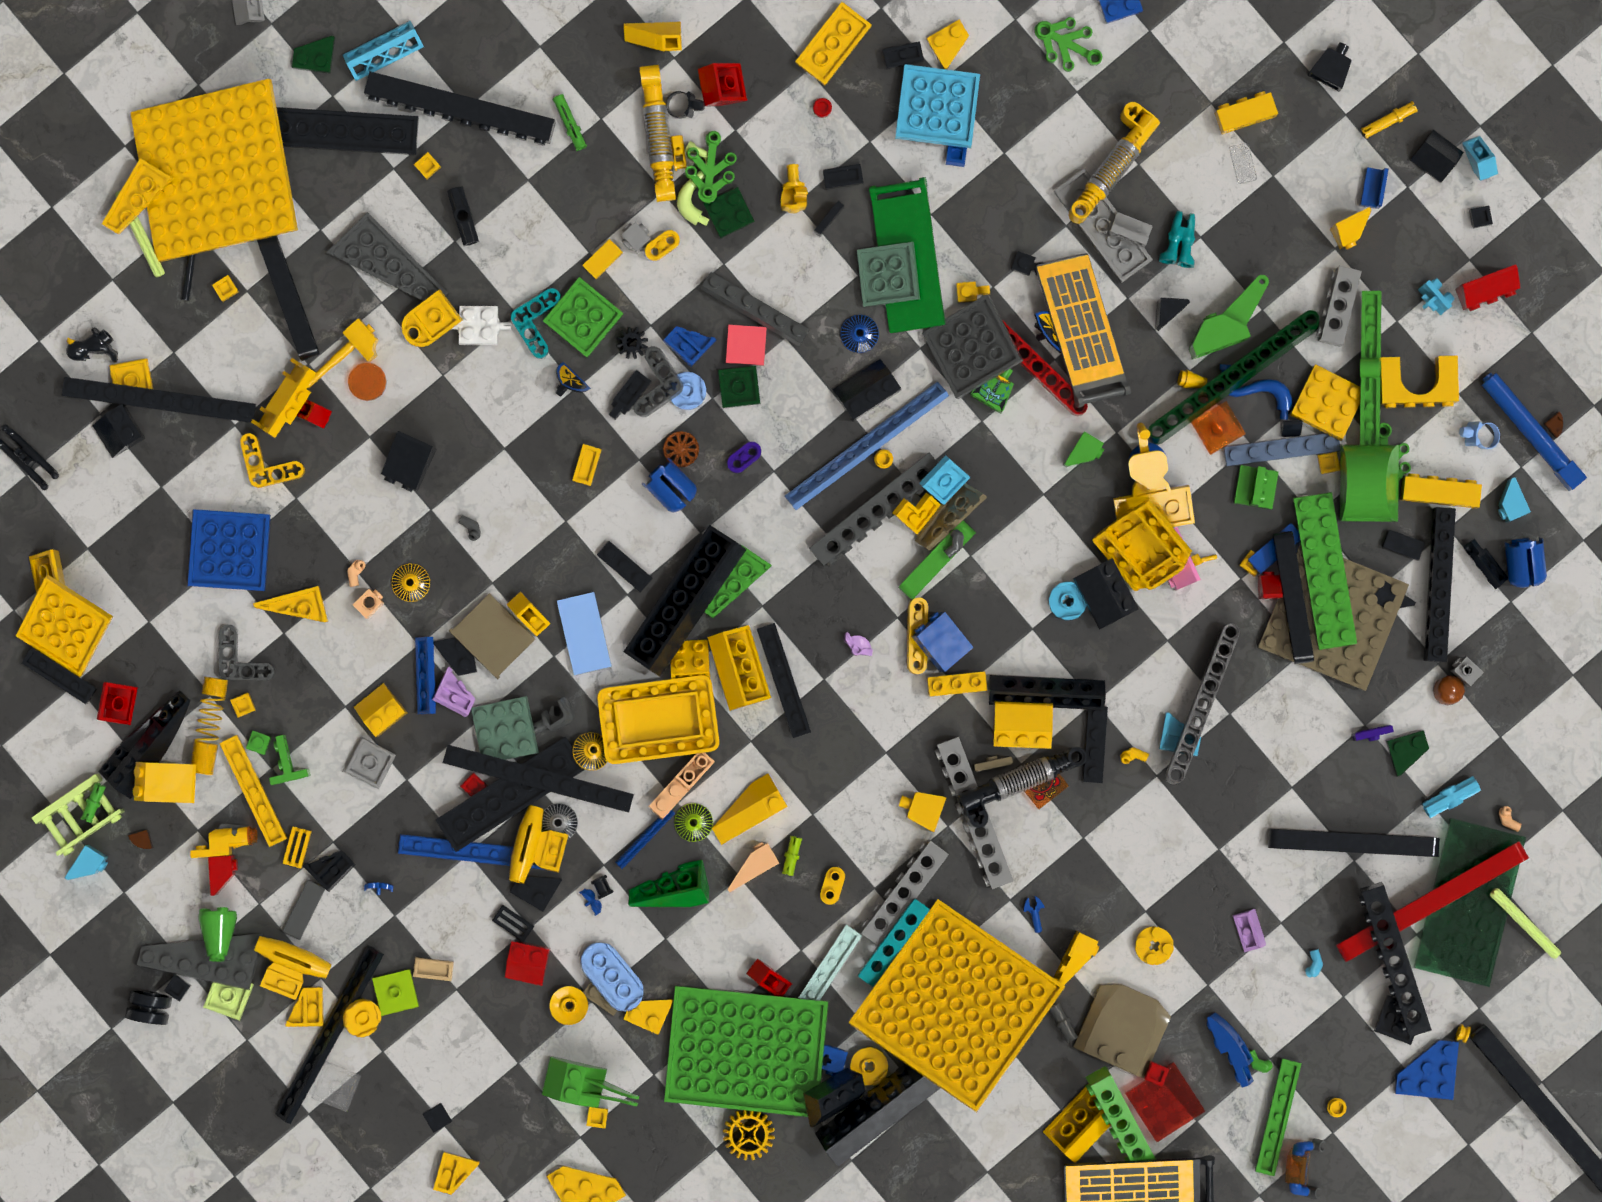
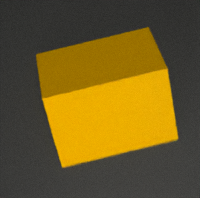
M52 549L29 556L36 594L48 575L65 585L58 550Z

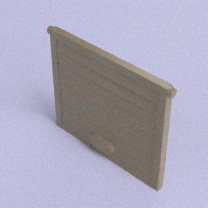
M490 593L454 629L451 628L449 630L496 679H499V675L535 640Z

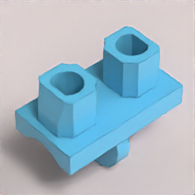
M1438 278L1432 281L1429 280L1418 291L1423 295L1421 298L1425 301V304L1422 306L1425 310L1429 306L1433 312L1436 310L1442 315L1452 307L1451 303L1455 298L1449 292L1442 295L1439 291L1442 283Z

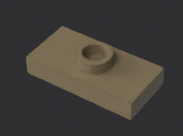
M997 756L987 757L986 762L973 764L974 771L978 772L1011 765L1013 761L1011 756L998 759Z

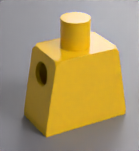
M915 792L913 799L902 795L898 806L908 809L907 818L935 832L946 797Z

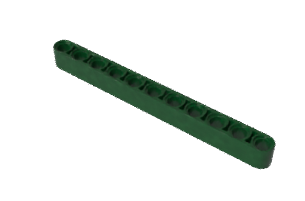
M1313 310L1304 312L1152 423L1148 429L1150 431V441L1156 445L1162 444L1317 331L1319 327L1318 313ZM1308 319H1314L1316 322L1313 324H1308L1306 321ZM1293 330H1298L1300 334L1292 335L1290 332ZM1278 341H1282L1285 343V345L1279 347L1275 345V343ZM1263 352L1270 354L1267 358L1260 356ZM1248 363L1254 365L1252 369H1247L1244 366ZM1231 375L1239 376L1237 380H1231L1229 377ZM1216 386H1222L1224 388L1222 391L1219 392L1214 390ZM1201 397L1208 398V401L1205 403H1201L1198 400ZM1186 408L1193 410L1190 414H1185L1183 411ZM1174 419L1178 422L1175 425H1169L1168 421ZM1154 431L1162 432V434L1157 437L1152 435Z

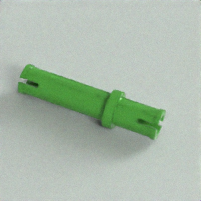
M561 94L554 97L552 100L567 129L566 134L570 136L576 151L586 148L587 144L580 132L581 128L577 126L564 95Z

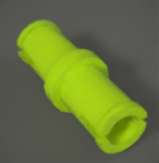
M790 836L788 850L784 855L786 859L782 874L794 876L796 862L800 857L798 853L802 838Z

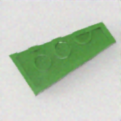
M744 547L746 549L745 553L709 604L705 613L712 618L717 616L772 565Z

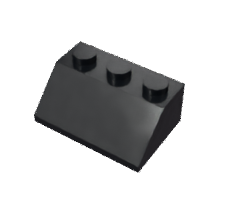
M879 359L832 390L853 422L899 393L901 387L883 361Z
M1113 558L1073 578L1099 630L1139 610Z
M846 1068L803 1093L810 1127L813 1128L844 1110L862 1096L865 1092L862 1074Z

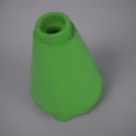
M218 907L217 911L199 909L198 920L207 956H209V961L212 962L225 961L236 925L237 912L228 911L229 908Z

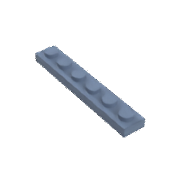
M1319 434L1224 447L1226 466L1339 452L1341 449L1338 439L1328 434Z

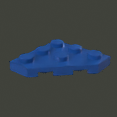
M1437 1040L1432 1044L1429 1049L1421 1053L1407 1067L1396 1074L1395 1094L1453 1100L1459 1042Z

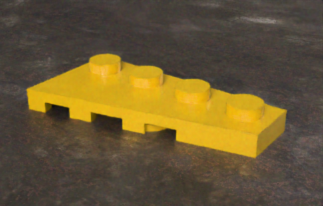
M140 158L103 220L102 225L120 235L174 178Z

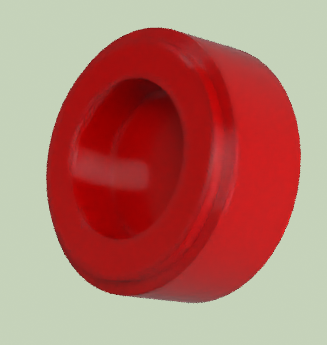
M819 98L813 104V112L819 118H826L832 112V104L826 98Z

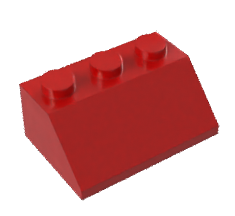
M1512 265L1457 287L1455 290L1462 309L1466 310L1469 308V311L1481 308L1480 304L1487 302L1489 305L1499 301L1498 297L1505 295V298L1516 295V291L1520 289L1517 265Z

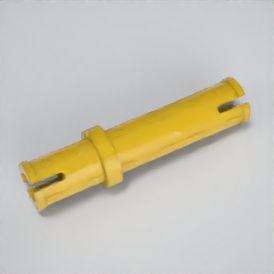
M1411 101L1399 109L1395 108L1388 115L1362 127L1361 131L1364 137L1368 139L1397 122H1403L1404 118L1418 112L1416 106H1413L1414 102Z

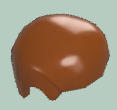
M1449 675L1436 681L1433 693L1435 699L1440 704L1453 705L1463 698L1465 688L1463 682L1458 677Z

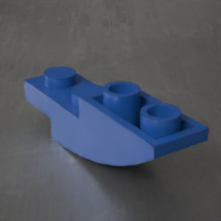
M1212 1013L1207 1017V1027L1213 1033L1215 1047L1219 1049L1221 1054L1228 1052L1229 1063L1233 1065L1236 1081L1241 1084V1087L1249 1086L1254 1081L1248 1067L1254 1061L1249 1049L1236 1030L1217 1013Z

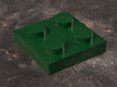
M738 187L716 197L711 203H704L720 239L755 222Z
M756 366L718 370L723 409L761 404Z

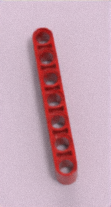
M1003 321L1010 336L1015 339L1014 344L1018 351L1020 349L1028 351L1029 356L1023 359L1020 364L1074 416L1083 415L1088 408V404H1084L1083 411H1075L1073 407L1075 403L1071 386ZM1039 362L1042 365V371L1035 372L1032 369V364ZM1054 376L1056 384H1047L1046 377ZM1067 389L1070 393L1069 398H1062L1060 390Z

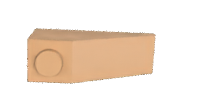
M761 842L753 847L754 851L751 852L728 887L729 893L779 864L768 843L764 845Z

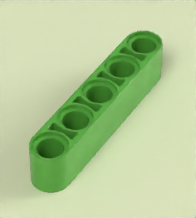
M964 520L953 529L963 533V546L976 533ZM951 532L898 587L911 600L955 556L953 555L949 558L944 550L952 545Z

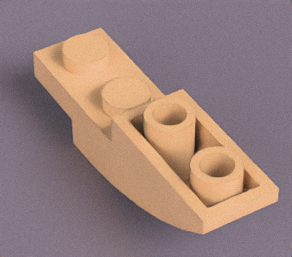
M697 753L648 808L663 820L715 761L706 753Z

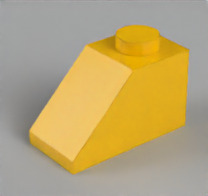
M521 591L506 604L536 637L550 625V622Z

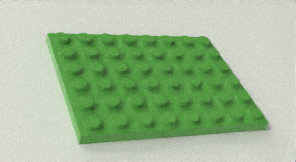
M675 986L664 1102L808 1117L803 1093L821 1083L829 1001Z

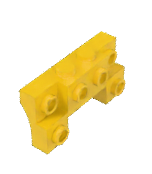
M293 358L290 360L295 364L290 374L285 371L282 373L286 376L267 407L263 408L261 406L259 409L264 412L263 417L259 423L254 419L251 421V423L276 438L285 422L291 425L311 392L307 390V387L316 375V372Z

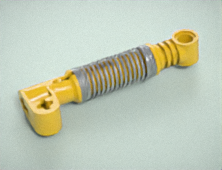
M659 65L640 67L645 99L643 115H645V128L647 129L646 132H648L646 133V138L648 139L647 142H649L647 145L648 152H650L648 154L650 156V168L653 169V172H655L654 177H656L654 178L656 182L657 202L676 200L674 181H672L673 176H671L673 174L671 170L674 165V159L671 152L672 143L670 142L668 110L666 103L663 101Z
M1130 102L1120 114L1121 121L1131 131L1126 137L1118 141L1114 149L1108 154V157H1106L1104 162L1094 172V175L1088 180L1082 195L1073 203L1068 213L1069 219L1073 223H1083L1098 202L1108 196L1109 192L1119 182V179H1121L1133 161L1139 156L1142 146L1159 126V120L1140 104ZM1138 115H1140L1141 118H1140L1139 121L1136 123V122L1134 121V119H1135ZM1075 209H1081L1084 215H1078Z

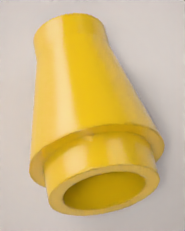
M1186 369L1185 371H1180L1177 383L1182 388H1202L1207 384V378Z

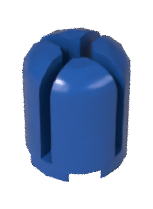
M668 457L669 462L664 466L660 464L648 476L650 480L646 485L642 482V485L668 511L674 513L682 510L686 504L659 477L663 475L689 502L695 497L697 487Z
M1529 538L1514 539L1512 544L1505 542L1510 584L1515 587L1526 588L1529 585L1534 587L1544 583L1547 578L1543 538H1539V541H1532Z

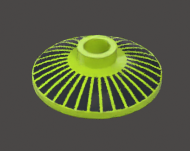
M687 804L677 812L675 817L676 831L687 841L697 842L703 840L709 835L713 827V818L710 811L701 804ZM691 819L697 820L696 826L690 825Z

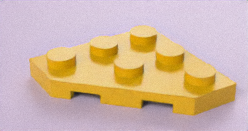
M564 1165L546 1176L562 1202H616L626 1196L620 1183L614 1177H607Z

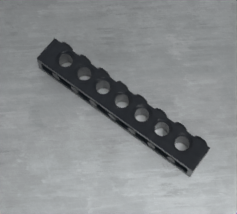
M1436 507L1432 511L1424 661L1447 662L1456 508Z
M1382 882L1360 888L1361 894L1358 897L1361 906L1365 905L1367 913H1364L1367 924L1372 925L1373 931H1370L1373 942H1377L1379 949H1376L1378 958L1383 960L1385 967L1382 968L1386 979L1389 978L1391 982L1388 988L1391 997L1395 996L1397 1003L1394 1006L1397 1015L1401 1014L1403 1021L1400 1024L1403 1033L1407 1032L1409 1037L1431 1031L1432 1029L1385 886ZM1375 901L1381 903L1380 908L1377 910L1371 909V905ZM1386 920L1387 924L1385 927L1379 928L1377 927L1378 921ZM1386 938L1393 939L1392 944L1389 946H1384L1383 941ZM1392 956L1399 957L1396 964L1389 963V959ZM1398 974L1405 975L1402 982L1395 981V977ZM1405 992L1411 993L1408 1000H1402L1401 995ZM1411 1010L1417 1012L1414 1018H1408L1407 1013Z

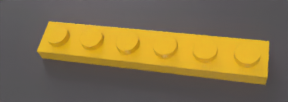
M235 735L219 743L268 846L271 847L288 839L239 736Z

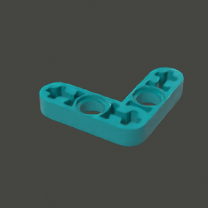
M554 288L547 289L515 309L511 314L513 324L531 353L538 359L545 358L549 353V348L532 321L555 307L561 300L560 293ZM549 293H552L553 295L557 294V296L555 297L556 301L553 302L552 300L546 302L548 307L545 308L544 303L540 300V298L543 297L545 301L549 298ZM534 302L541 304V310L537 313L531 311V305ZM527 307L528 312L532 315V317L529 318L527 314L523 317V322H520L519 320L515 321V319L517 318L516 314L519 313L520 315L526 313L524 308ZM529 328L535 331V336L532 339H527L524 335L525 331ZM540 338L541 340L537 342L540 347H545L543 349L544 353L542 355L540 353L536 354V346L534 344L530 346L529 343L535 342Z

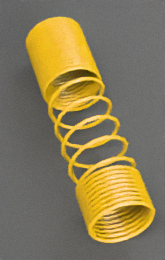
M204 677L201 693L223 699L200 700L203 703L221 709H199L200 712L218 717L219 719H197L198 722L217 728L196 729L199 733L215 738L194 739L190 764L196 765V773L214 775L213 771L218 745L198 740H218L219 737L199 730L221 729L217 725L201 720L216 721L222 719L218 715L205 711H220L224 708L206 701L225 700L228 680Z

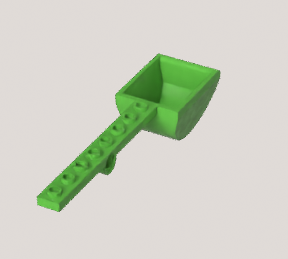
M1362 291L1360 445H1341L1340 521L1398 522L1399 445H1380L1382 291Z

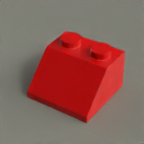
M712 63L698 69L705 106H723L747 101L740 63Z
M512 940L505 978L543 986L551 948Z

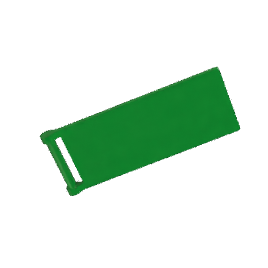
M926 177L904 183L869 187L878 247L914 242L920 300L886 304L890 333L945 325ZM914 188L921 189V193L878 200L879 194Z

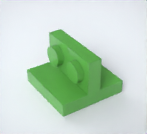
M1240 465L1234 503L1272 510L1278 471L1267 470L1266 467L1260 466L1255 468Z

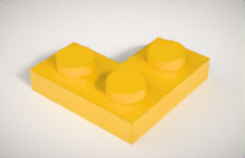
M925 493L915 507L903 498L892 514L918 535L941 504L931 495Z

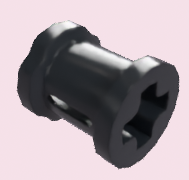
M606 875L591 881V884L595 886L598 892V899L614 892L613 889H610Z

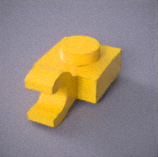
M976 281L957 283L958 303L974 302L977 300L978 295H990L989 285L976 287Z

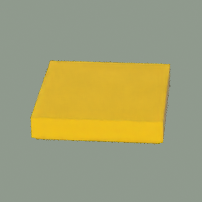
M147 358L109 365L112 384L153 389Z

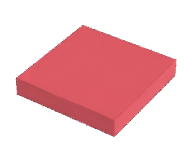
M728 325L726 363L764 366L767 328Z

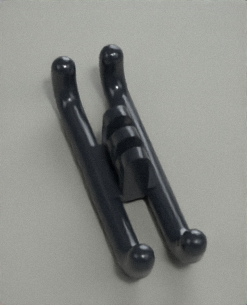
M6 424L2 425L1 430L10 436L21 448L13 451L0 439V449L32 478L42 490H47L49 488L47 482L31 467L37 462L51 475L52 479H58L59 473L11 427Z

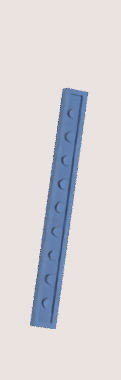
M936 382L786 494V499L795 510L799 509L949 396L947 391L939 382Z

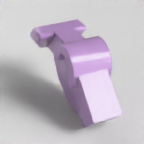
M848 632L844 633L843 640L850 647L851 653L854 656H872L873 649H871V645L865 637H851Z

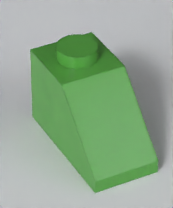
M1084 431L1063 466L1067 468L1091 462L1095 458L1099 459L1105 450L1102 448L1104 443Z

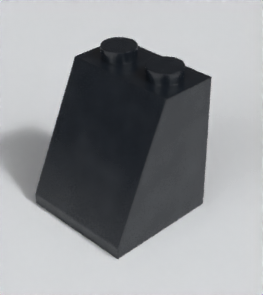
M397 431L381 472L385 476L384 480L395 484L397 481L403 484L401 488L410 492L413 489L418 491L437 449Z

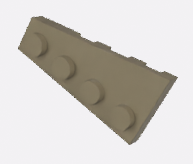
M965 483L945 505H940L914 541L931 551L977 508L987 496Z

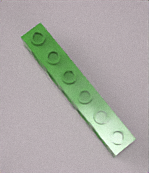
M1104 1066L1086 1076L1085 1078L1089 1083L1086 1085V1088L1091 1096L1095 1095L1096 1099L1093 1101L1098 1110H1103L1104 1113L1101 1116L1106 1125H1111L1112 1128L1109 1129L1114 1139L1118 1138V1148L1122 1154L1126 1153L1127 1155L1124 1158L1125 1161L1156 1160L1107 1067Z

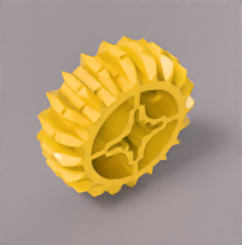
M738 1110L735 1111L737 1118L730 1115L729 1118L733 1122L726 1121L725 1125L730 1128L723 1129L724 1133L729 1134L724 1136L723 1140H730L725 1145L726 1148L733 1146L730 1153L733 1154L737 1150V1158L741 1156V1153L744 1154V1160H747L748 1155H751V1159L755 1160V1153L761 1158L762 1153L760 1151L763 1150L767 1153L768 1149L765 1146L772 1147L773 1145L768 1141V1139L773 1140L775 1138L774 1135L769 1134L775 1131L772 1127L768 1128L772 1121L765 1122L768 1116L765 1114L762 1118L759 1117L761 1112H757L755 1115L753 1114L754 1111L747 1113V1110H743L741 1115ZM743 1119H754L757 1122L751 1126H746L740 1121ZM735 1125L739 1128L740 1132L742 1133V1136L737 1141V1143L734 1141L733 1138V1129ZM761 1125L765 1131L763 1142L756 1136V1131ZM744 1130H747L748 1132L750 1130H753L752 1135H754V1137H747L744 1139ZM746 1142H752L757 1146L754 1149L741 1148Z

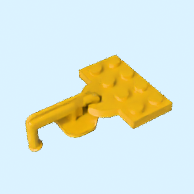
M1138 423L1136 428L1140 453L1134 454L1128 461L1130 476L1136 481L1132 487V495L1113 498L1116 520L1143 501L1150 499L1172 527L1195 523L1190 486L1169 487L1168 482L1163 478L1168 471L1167 457L1159 450L1149 452L1147 439L1150 437V431L1147 430L1144 423Z

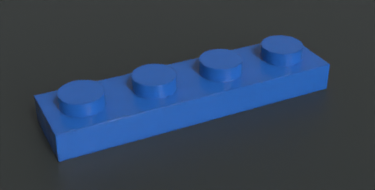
M433 637L415 638L418 714H436V702L432 700L435 694Z

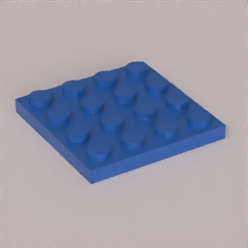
M193 509L188 586L265 591L271 515Z

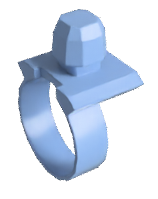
M1469 422L1467 427L1459 429V435L1465 438L1466 446L1492 449L1496 447L1500 440L1499 429L1493 423ZM1485 424L1490 425L1494 432L1493 443L1487 448L1478 439V431Z

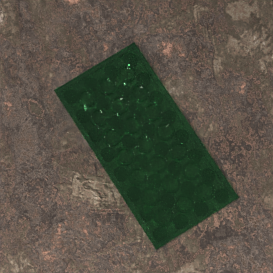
M1450 818L1433 890L1520 841L1524 848L1526 837ZM1520 864L1427 916L1413 968L1490 987L1508 914L1490 896V892L1494 888H1498L1511 900Z

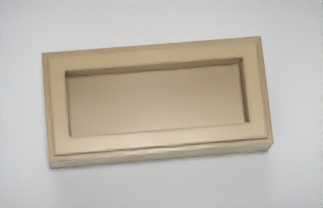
M415 957L413 977L452 981L454 962Z

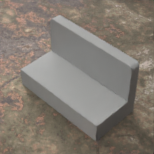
M232 0L236 25L265 21L262 0Z
M1118 212L1109 234L1145 247L1152 230V225Z

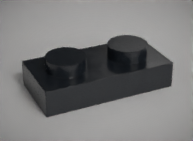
M920 41L883 49L886 69L924 61Z

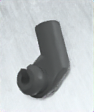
M462 515L458 523L467 527L468 538L471 541H476L481 536L478 522Z
M957 529L953 530L950 534L952 545L944 550L949 558L963 548L964 535Z

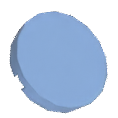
M693 372L677 374L683 383V391L671 400L672 403L682 410L697 408L706 397L704 381ZM672 382L670 389L676 390L677 384Z

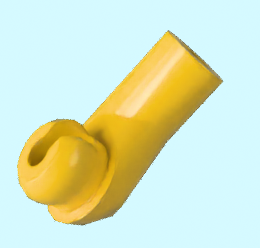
M1131 747L1121 753L1120 760L1123 764H1129L1134 759L1146 762L1149 753Z

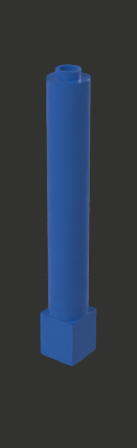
M1489 373L1482 379L1484 382L1482 387L1553 469L1554 475L1568 491L1575 489L1587 479L1581 469L1573 460L1570 461L1497 373L1494 375Z

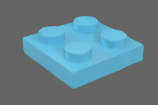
M945 455L922 479L920 484L945 505L970 479V476Z

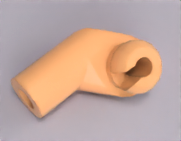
M355 560L347 570L350 587L359 586L358 575L366 566L363 560Z
M1508 806L1500 808L1499 818L1501 824L1519 832L1522 824L1512 820L1511 808Z

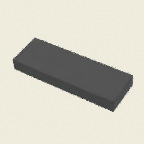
M311 880L307 881L282 932L301 940L325 891L323 886Z

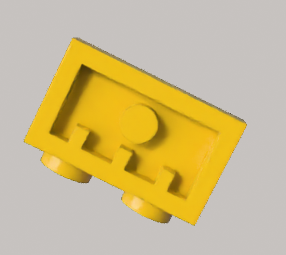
M708 640L684 641L671 660V679L705 675L710 679Z

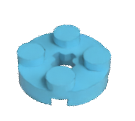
M1073 582L1058 584L1049 596L1051 611L1056 617L1063 620L1078 618L1087 606L1076 584ZM1067 595L1069 598H1073V602L1070 603L1069 607L1063 604V600Z

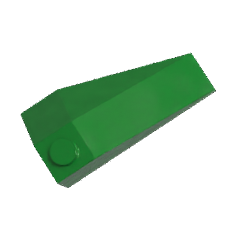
M698 860L684 863L678 866L679 869L674 872H665L662 874L663 877L655 881L648 880L630 889L629 907H693L709 903V886L703 861Z

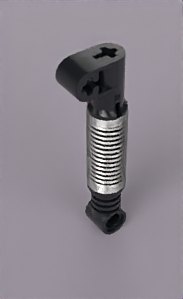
M1079 747L1069 748L1058 755H1054V757L1045 756L1033 761V763H1027V766L1024 764V766L1018 767L1014 771L1005 772V775L1002 773V776L999 775V777L991 778L986 784L957 795L966 822L973 828L984 827L988 822L985 804L995 800L998 802L1011 797V795H1017V793L1033 788V786L1036 787V785L1039 786V784L1053 780L1058 774L1063 773L1064 770L1068 771V768L1073 769L1083 765L1087 758L1086 752ZM1073 752L1079 754L1077 762H1074L1071 758ZM977 807L980 808L979 811L975 812L976 815L981 816V818L979 819V823L978 821L973 820V818H975L976 815H969L968 811L973 810Z

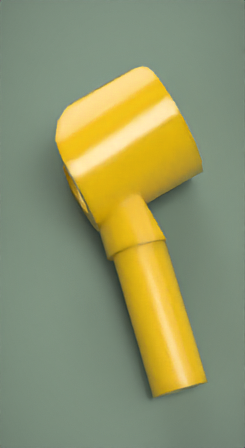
M1196 554L1191 559L1194 566H1198L1206 561L1217 559V555L1200 558L1199 554Z

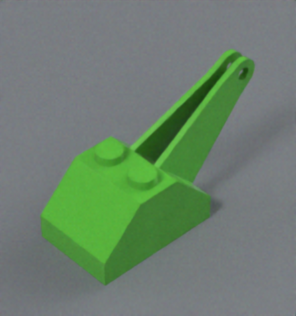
M1259 275L1223 314L1217 316V313H1213L1203 319L1204 321L1199 325L1188 349L1192 360L1244 342L1251 337L1247 323L1269 284L1267 276ZM1259 280H1263L1264 284H1260Z
M553 1056L550 1057L542 1095L574 1105L597 1108L599 1107L600 1099L617 1101L632 1106L638 1105L637 1102L602 1095L603 1089L628 1098L639 1099L638 1095L605 1081L606 1068Z

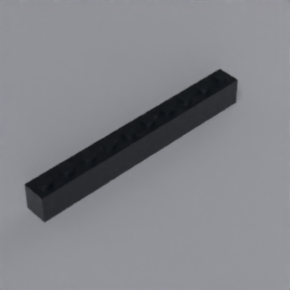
M369 71L364 90L365 96L372 102L379 103V100L391 107L400 105L404 106L407 111H424L423 114L426 116L434 117V115H439L445 121L453 122L454 119L460 121V124L471 127V124L478 125V128L484 131L493 129L497 130V134L503 136L512 134L516 135L515 138L526 141L527 138L532 139L535 144L545 146V143H551L556 124L553 118Z

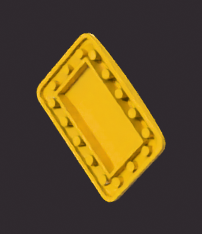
M705 675L608 687L600 690L597 700L604 754L606 760L611 764L712 752L719 746L713 687L711 680Z

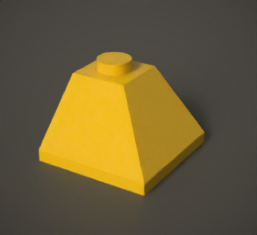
M1370 207L1336 223L1330 228L1339 249L1345 247L1348 250L1357 245L1356 241L1360 239L1371 213Z

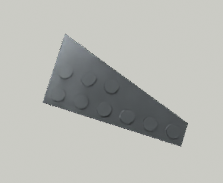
M368 212L327 251L328 254L421 301H425L438 290H441L445 297L448 295L434 278Z

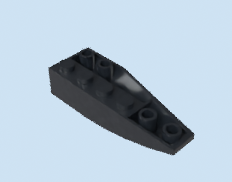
M179 690L115 749L114 753L98 771L115 790L129 799L133 797L136 762L159 763L180 728L191 701L182 691Z

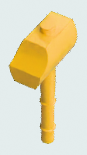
M359 318L343 332L349 342L316 372L307 388L318 382L323 375L341 362L355 348L368 362L378 356L376 345L379 341L373 333L375 329L370 324L366 325Z

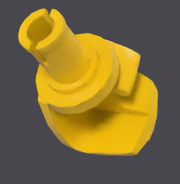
M789 164L786 166L788 182L782 184L781 209L791 214H796L806 209L808 190L805 187V183L799 181V165Z

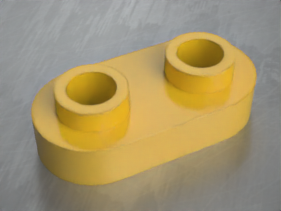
M667 230L652 240L645 247L647 258L651 261H658L676 249L680 243L679 235L673 230ZM670 237L674 239L672 244L667 243V239ZM652 249H658V254L653 255L651 253Z
M831 867L826 873L820 892L821 900L825 904H834L839 899L845 880V873L839 867ZM833 873L839 874L838 880L832 879ZM829 891L834 894L831 899L826 897V893Z

